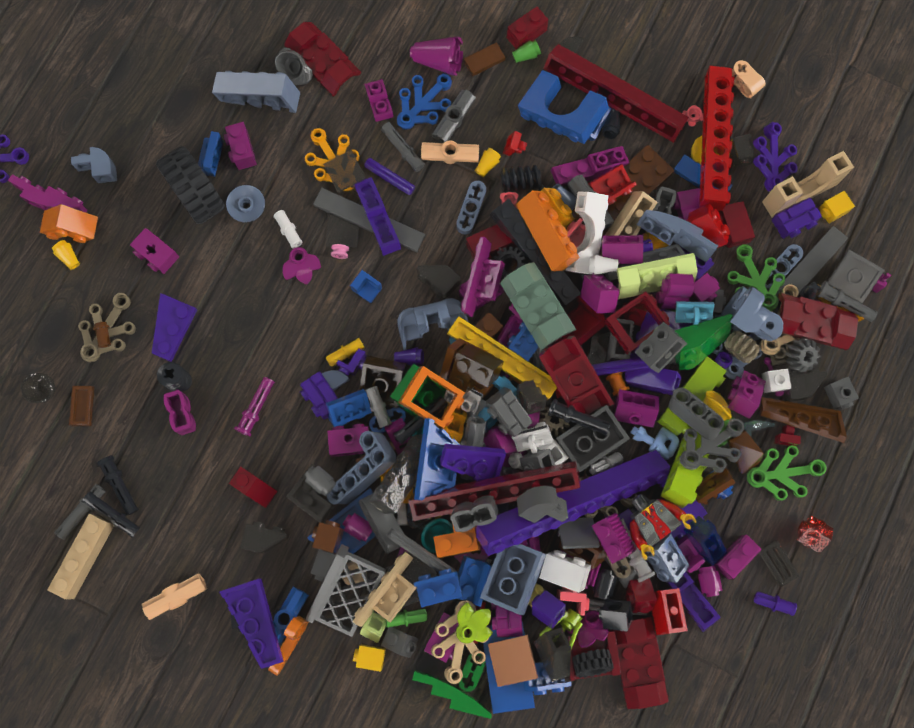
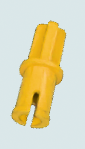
M357 338L345 346L341 345L340 349L326 356V360L330 366H334L338 360L350 359V356L355 354L358 348L362 350L365 347L360 338Z

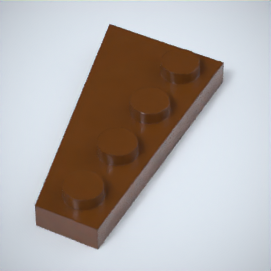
M761 397L759 404L761 416L842 443L845 442L847 435L841 411Z

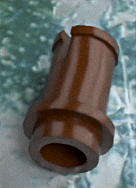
M107 322L95 323L93 328L96 331L98 348L111 346L108 332L110 326L107 325Z

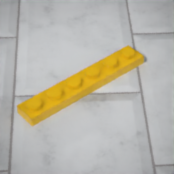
M458 316L447 334L455 340L461 338L503 360L504 363L501 370L545 399L549 400L557 387L548 374Z

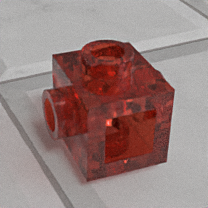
M812 515L807 521H802L798 527V541L818 553H821L832 541L833 528L828 526L823 520L817 519Z

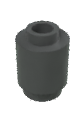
M319 465L316 468L312 466L305 473L307 477L305 482L319 494L328 495L336 485L333 481L334 478Z

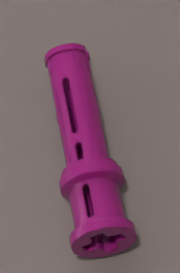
M263 377L248 409L242 412L243 416L238 426L234 427V430L245 436H251L250 432L255 422L259 421L258 414L275 383L273 380ZM265 390L264 393L262 394V396H261V398H260L258 404H256L257 401H258V399H259V397H260V395H261V393H262V391Z

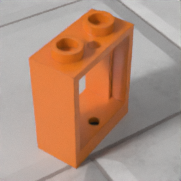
M421 366L398 403L424 419H433L435 421L434 424L438 428H444L451 424L454 418L452 416L456 408L459 409L463 404L464 398L462 397L465 392L426 367ZM426 376L455 394L440 420L411 402Z

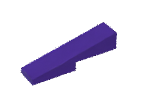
M372 177L354 183L382 255L385 256L400 250L399 239Z
M686 572L677 583L666 582L670 589H680L682 605L702 632L721 618L693 584L694 581Z

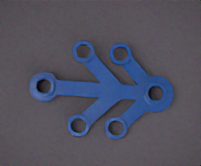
M448 74L439 75L437 83L423 98V78L420 75H415L412 78L415 106L411 110H409L410 90L402 88L399 92L400 99L402 100V112L397 116V124L405 130L411 129L415 124L420 123L436 124L439 117L437 112L432 110H442L445 112L451 106V101L447 98L442 99L440 102H430L440 91H447L451 88L452 79ZM416 80L421 81L419 84L415 83ZM408 93V96L404 97L402 94ZM447 103L449 106L444 107L442 104ZM420 111H431L426 116H416ZM435 116L436 119L431 120L430 117ZM407 117L409 121H404L403 118Z

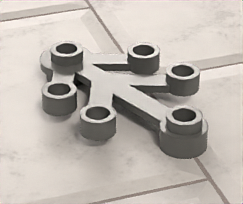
M731 419L726 426V430L720 433L714 440H708L701 436V447L695 450V440L698 434L694 429H687L684 433L686 451L680 456L682 466L689 470L705 466L713 468L715 472H723L727 465L725 460L721 458L716 460L703 458L706 454L727 457L729 461L737 462L741 456L739 449H727L717 446L730 437L740 436L744 430L743 422L739 419Z

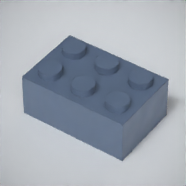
M522 544L510 546L497 553L480 598L519 615H524L543 567L546 554Z

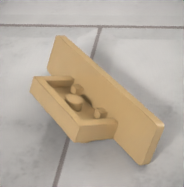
M405 552L397 557L394 562L395 566L382 577L380 586L369 594L368 601L364 607L362 606L356 611L353 623L362 627L374 610L391 623L417 588L401 576L413 560L411 555Z

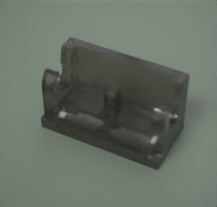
M598 331L590 337L587 358L592 365L607 362L609 332L601 334Z

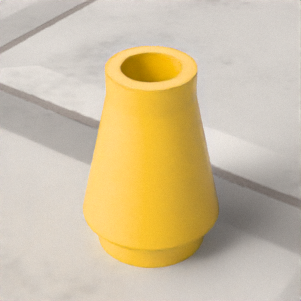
M488 148L487 151L484 150L475 172L484 177L500 162V154L492 148Z
M62 240L52 247L53 254L70 270L80 265L70 243Z

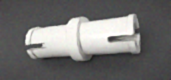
M284 210L276 212L274 218L281 228L282 235L286 236L291 248L299 247L303 242L295 231V225L290 222Z

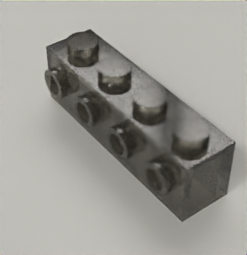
M423 434L413 435L408 440L407 445L398 455L395 463L386 473L385 478L369 500L383 514L396 513L415 485Z

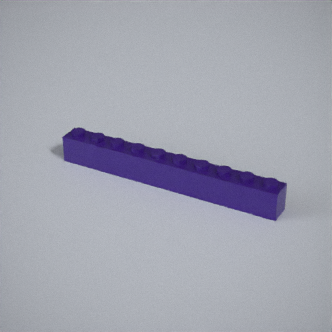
M654 450L580 481V488L558 492L557 497L566 500L568 519L563 522L545 515L539 521L533 523L520 517L518 507L497 515L496 520L490 524L476 525V538L488 556L500 553L504 549L513 545H519L531 537H538L545 531L556 529L560 525L569 521H575L585 514L594 513L599 508L610 506L618 500L629 498L632 494L645 491L653 485L664 483L668 478L670 465L657 450Z

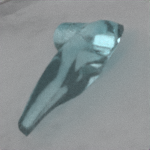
M759 420L743 423L744 430L750 436L751 431L775 427L774 423Z

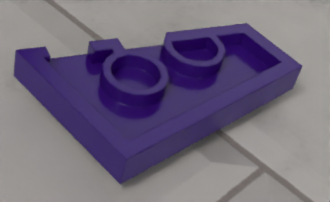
M160 293L152 347L153 355L172 362L197 312L195 307Z
M445 444L440 463L442 467L462 475L467 474L473 477L474 480L479 481L499 477L506 452L504 449Z

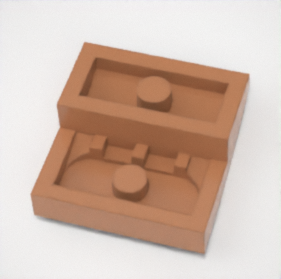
M528 635L488 644L498 687L538 678Z

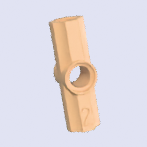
M446 141L445 143L422 142L421 160L444 161L447 164H454L455 162L478 163L479 145L457 144L454 141ZM448 150H452V151H454L455 153L452 154V155H449V154H447L446 152H447Z
M198 573L181 583L165 588L161 594L142 603L144 614L151 620L168 610H174L188 602V599L207 590L205 580Z

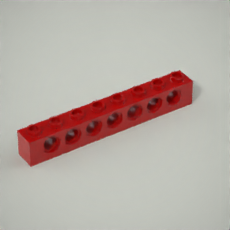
M709 66L705 75L699 208L710 203L713 209L722 211L725 205L730 202L731 193L728 192V187L731 183V175H728L732 164V158H729V153L732 150L730 136L733 131V125H730V120H732L734 111L731 108L734 99V92H731V88L735 77L732 76V68Z

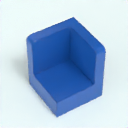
M361 270L350 285L353 292L369 303H372L382 290L381 283L363 270Z

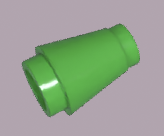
M529 40L512 52L516 63L537 58V55L541 54L536 40Z

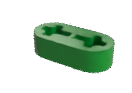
M471 653L467 657L462 669V679L467 678L471 672L473 673L471 681L474 684L469 685L467 688L462 680L459 682L460 688L466 692L473 691L476 688L486 663L484 661L481 665H477L474 671L471 670L473 665L470 661L472 658ZM478 653V654H477V656L480 657V658H479V660H480L481 657H482V655H481V653Z

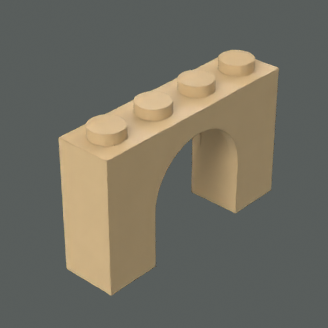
M842 151L828 158L819 169L805 179L796 182L792 176L775 185L762 203L773 218L776 214L838 185L854 166L846 153Z

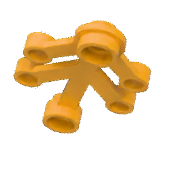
M321 128L314 129L311 132L312 142L315 145H320L328 160L318 158L314 153H308L305 156L307 165L333 169L338 174H328L324 169L318 168L314 172L316 180L337 183L338 187L343 191L352 190L355 187L354 183H356L353 172L356 162L359 161L358 151L350 150L348 152L349 162L346 171H344L342 162L346 148L350 145L349 137L345 134L339 136V147L335 156L326 141L325 131ZM321 133V136L316 137L315 134ZM347 139V142L341 143V140ZM352 154L357 155L354 159L350 158ZM313 157L314 160L309 162L308 158ZM321 172L324 175L322 177H318L317 174ZM344 179L350 180L348 183L343 182Z

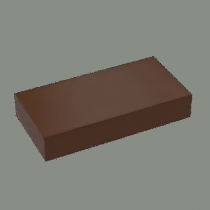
M497 42L464 58V63L472 76L505 61V55Z
M72 386L70 426H91L95 387Z

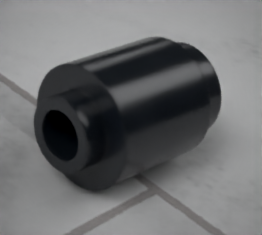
M602 568V572H598L592 589L594 597L606 600L613 596L617 581L613 571Z

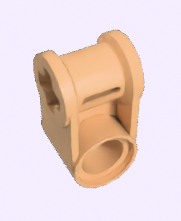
M740 60L735 63L732 69V76L737 75L734 85L745 97L752 98L765 86V80L748 62Z

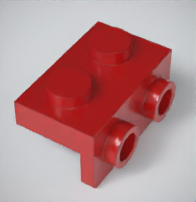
M623 164L617 165L588 183L594 192L608 195V205L614 203L618 196H624L632 192V188L637 185L635 181L630 180Z

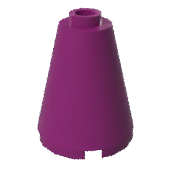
M449 37L415 42L410 48V57L414 62L449 75L457 76L456 71L460 72L463 61V51H460V45H463V41L460 37Z

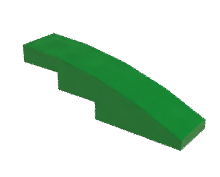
M417 670L414 671L412 680L433 685L431 694L451 699L450 709L491 719L492 713L463 690L438 677Z

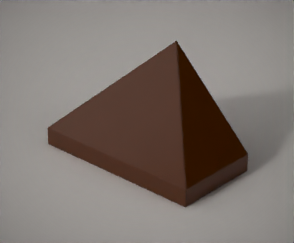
M743 430L740 436L731 437L727 440L730 448H737L741 452V456L736 462L741 474L746 473L760 463L764 453L745 430Z

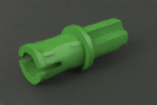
M425 609L407 612L403 610V612L397 613L391 623L385 619L386 627L400 625L407 627L408 624L427 621V612Z

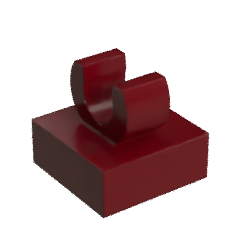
M786 425V427H782V433L775 436L774 444L797 446L801 443V436L794 435V426Z

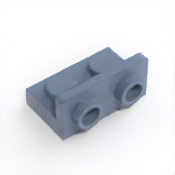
M668 534L653 547L654 556L651 552H645L657 577L662 582L677 583L690 565L672 535Z

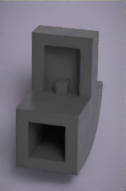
M549 486L534 487L517 498L519 516L533 523H536L545 515L561 522L568 519L566 500L557 497L556 488Z

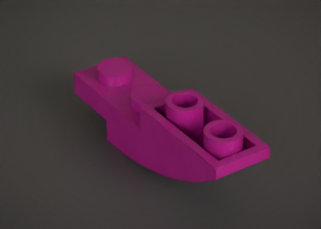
M623 146L589 154L585 159L552 167L550 171L555 183L565 186L577 175L582 174L586 181H590L619 164L625 166L630 162Z
M13 174L8 179L15 188L22 191L20 197L37 208L47 210L62 204L85 213L88 211L82 205L83 201L75 196L72 198L66 196L67 193L58 187L56 190L50 186L47 189L39 185L34 187L27 178L23 176L18 178Z

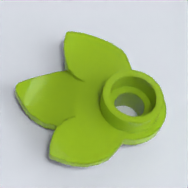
M468 602L460 608L457 614L459 625L456 629L458 640L465 644L471 643L474 640L478 642L486 641L493 633L487 627L491 620L490 609H480L474 612ZM466 629H469L470 635L465 637L464 632Z

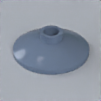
M242 185L230 192L227 197L226 208L233 219L239 222H251L263 213L265 199L261 191L256 187ZM250 204V207L245 209L244 205Z

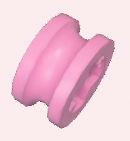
M342 244L332 245V257L338 259L348 258L346 253L349 251L348 246Z

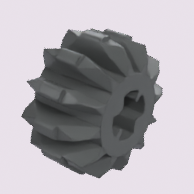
M800 338L799 340H793V345H787L789 352L785 354L789 357L786 359V362L790 364L792 369L806 372V370H813V365H819L816 360L821 357L817 354L820 348L816 346L815 341Z

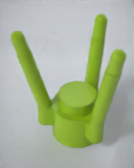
M572 609L565 610V615L559 621L562 628L545 649L544 655L548 654L565 630L571 631L574 629L567 647V652L571 651L578 631L583 625L580 622L582 617ZM547 626L539 636L543 637L551 628Z

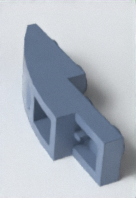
M645 210L636 224L669 246L672 242H675L705 262L709 260L718 245L701 235L704 230L686 220L667 213Z

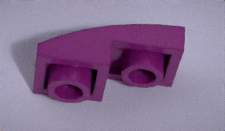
M383 79L364 84L375 121L378 122L394 117Z

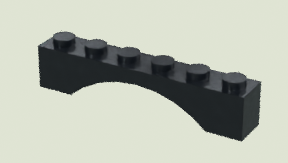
M509 199L492 211L490 214L491 218L501 231L518 246L530 263L534 262L562 307L581 294L564 270L552 271L523 217Z

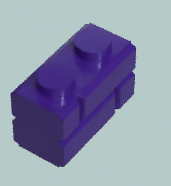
M809 197L776 214L772 222L783 239L788 236L792 239L802 233L800 230L804 228L810 230L817 226L821 213Z
M317 372L300 384L303 389L300 393L306 401L310 399L314 405L311 409L316 417L321 416L325 420L329 415L326 403L336 400L338 397L321 372Z

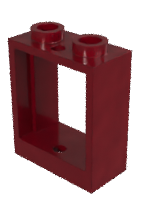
M646 291L604 321L627 355L638 348L654 331L652 330L634 343L617 319L642 302L658 325H661L663 322L670 325L668 315L663 310L660 311L654 296Z

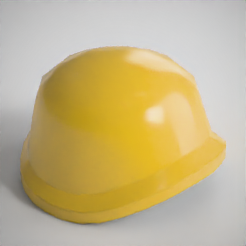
M707 391L702 402L719 414L724 421L730 420L732 418L731 410L728 408L725 399L718 392Z

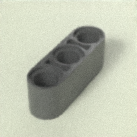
M677 388L674 390L668 404L669 409L708 440L716 439L724 426L723 418L687 389Z
M376 491L359 500L360 507L383 550L389 554L400 548L401 546L387 537L391 528H396L401 533L403 531L381 492Z

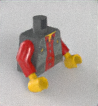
M640 494L631 500L637 511L630 516L632 520L630 522V535L637 548L641 550L644 560H647L645 552H651L654 556L655 553L652 546L681 525L680 521H683L687 529H691L690 525L686 523L688 520H693L696 523V519L692 514H686L677 505L663 499H653L647 503Z

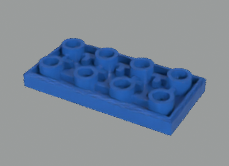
M522 621V633H523V636H524V628H523V621ZM492 630V635L483 645L493 714L535 708L533 691H525L524 682L497 686L488 644L515 637H497V631Z

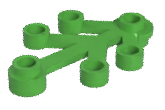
M746 244L740 245L737 248L736 256L738 260L744 262L751 278L740 275L736 271H731L728 273V282L730 284L740 283L749 287L753 286L765 296L762 306L769 311L775 310L779 302L776 294L779 288L784 285L785 276L781 273L775 274L769 291H767L765 284L771 272L776 269L777 260L773 257L767 258L765 260V267L761 275H759L751 259L753 254L751 246ZM772 262L774 263V265L769 266L768 263ZM736 276L737 278L733 280L730 277ZM781 278L782 281L777 282L775 279ZM770 301L772 304L768 305L765 302Z
M791 445L786 447L785 455L774 471L766 472L772 461L779 457V452L771 448L765 452V459L761 465L750 469L747 473V481L752 487L759 488L763 486L774 495L776 500L782 501L787 498V491L783 488L779 489L769 480L777 479L791 489L797 498H802L807 495V488L797 484L789 477L803 474H811L816 477L821 476L826 472L827 467L822 460H814L807 466L786 469L791 460L799 453L798 448ZM790 448L794 450V455L789 454ZM770 451L774 452V458L769 456ZM814 465L818 467V472L813 470ZM754 474L759 475V481L754 480ZM798 488H801L803 490L802 495L798 494ZM779 491L783 492V498L778 497Z

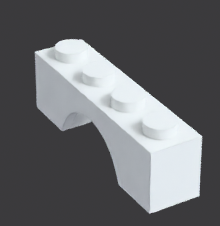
M592 192L577 193L575 212L582 217L585 223V237L577 247V254L580 258L568 266L566 271L592 274L589 273L590 257L599 256L602 247L601 239L605 228L604 220L608 208V195Z

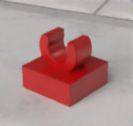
M514 131L508 136L503 154L511 156L515 152L521 154L522 150H526L527 143L520 141L521 133Z

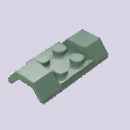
M534 262L521 266L501 281V286L541 351L557 339L576 330Z

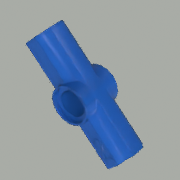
M294 586L274 617L273 624L279 646H281L286 637L283 634L288 624L284 625L281 623V615L287 613L291 621L294 617L298 616L309 597L307 593Z

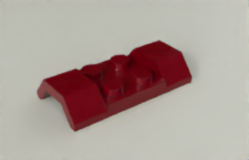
M303 22L289 33L284 47L298 52L304 58L307 66L312 69L313 76L333 97L337 94L340 86L350 77L361 74V71L336 44L312 22Z
M784 293L778 294V298L782 302L780 317L783 321L782 334L797 338H807L816 343L843 350L849 349L857 333L858 318L854 313L812 299L795 297Z
M575 336L564 337L541 352L539 358L568 406L572 405L575 407V410L589 414L602 406L614 404Z
M652 616L632 620L628 631L612 630L615 631L621 681L627 709H641L669 702Z

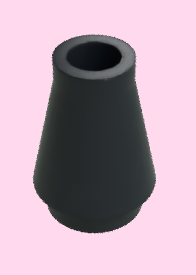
M615 109L610 111L601 128L602 135L607 139H615L620 134L621 113Z

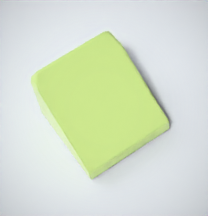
M373 612L364 623L360 634L379 643L386 628L385 618Z

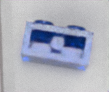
M698 516L696 523L694 521L689 523L691 529L685 528L684 531L696 551L713 566L727 553V550L716 531L715 525L710 520L705 521Z

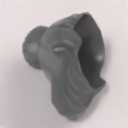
M290 48L280 50L279 55L275 58L277 71L285 73L294 85L308 84L312 80L313 73L312 69L305 63L304 58Z

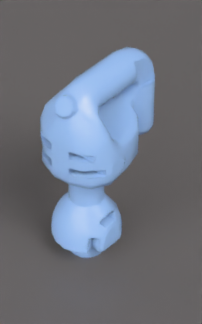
M634 426L630 432L634 435L633 440L644 441L649 444V452L657 450L665 460L672 457L679 446V438L664 427L660 429L655 439L647 434L643 426L639 428ZM667 440H670L671 443L669 447L666 448L664 443Z

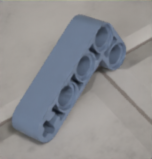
M365 431L361 434L359 443L366 456L336 482L335 487L327 495L330 503L343 505L351 503L395 463L396 454L382 433Z

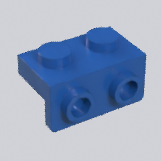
M562 660L535 663L538 678L524 681L525 691H534V695L547 694L546 690L552 689V692L565 691L564 687L572 686L571 682L565 681Z

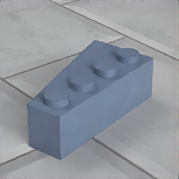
M232 71L217 72L212 91L220 102L245 105V102L259 108H262L263 104L279 111L283 107L289 108V112L293 113L297 111L300 91L289 77L282 72H277L276 74H268L266 72L250 73L247 71H242L241 73Z

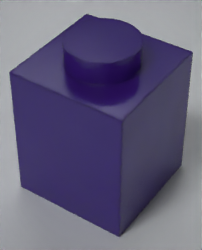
M546 590L541 595L538 594L531 603L532 615L551 629L565 615L566 604Z

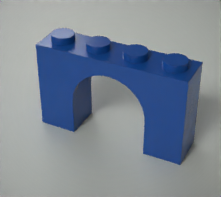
M542 70L518 104L521 116L527 121L532 120L542 128L552 129L558 135L563 134L573 142L585 144L609 109L607 98L590 90L575 111L566 115L553 114L548 109L550 103L561 89V84L558 76Z

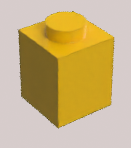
M842 191L826 200L819 207L821 216L828 223H831L849 213L855 205L846 192Z
M361 644L359 649H355L353 661L356 662L357 668L381 672L386 649Z

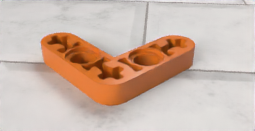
M301 616L294 617L283 634L286 636V639L280 650L284 662L272 665L268 669V671L276 676L283 669L309 623Z

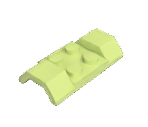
M694 253L617 268L618 289L620 290L618 300L638 296L645 291L647 293L660 291L662 280L666 278L668 273L692 274L695 282L698 271Z

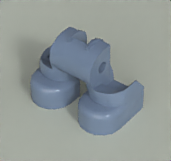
M744 286L740 287L719 315L732 314L733 318L730 322L734 324L733 329H741L746 333L752 332L764 340H777L783 332L782 318L762 306L765 296L753 286L748 289Z
M448 298L443 301L403 310L397 319L403 350H407L406 341L423 338V334L429 332V324L437 323L438 328H447L449 331L458 316L468 322L467 315L461 311V303L456 299Z

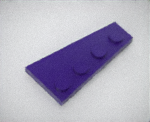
M256 579L220 591L222 598L225 599L229 606L230 613L234 615L241 633L247 639L248 646L260 668L263 669L284 662L262 579Z

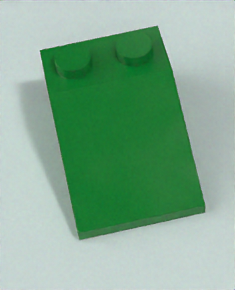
M732 314L675 330L687 342L674 357L679 370H689L699 365L730 335Z

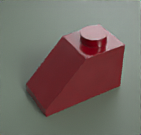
M241 466L229 482L231 486L267 508L278 492Z

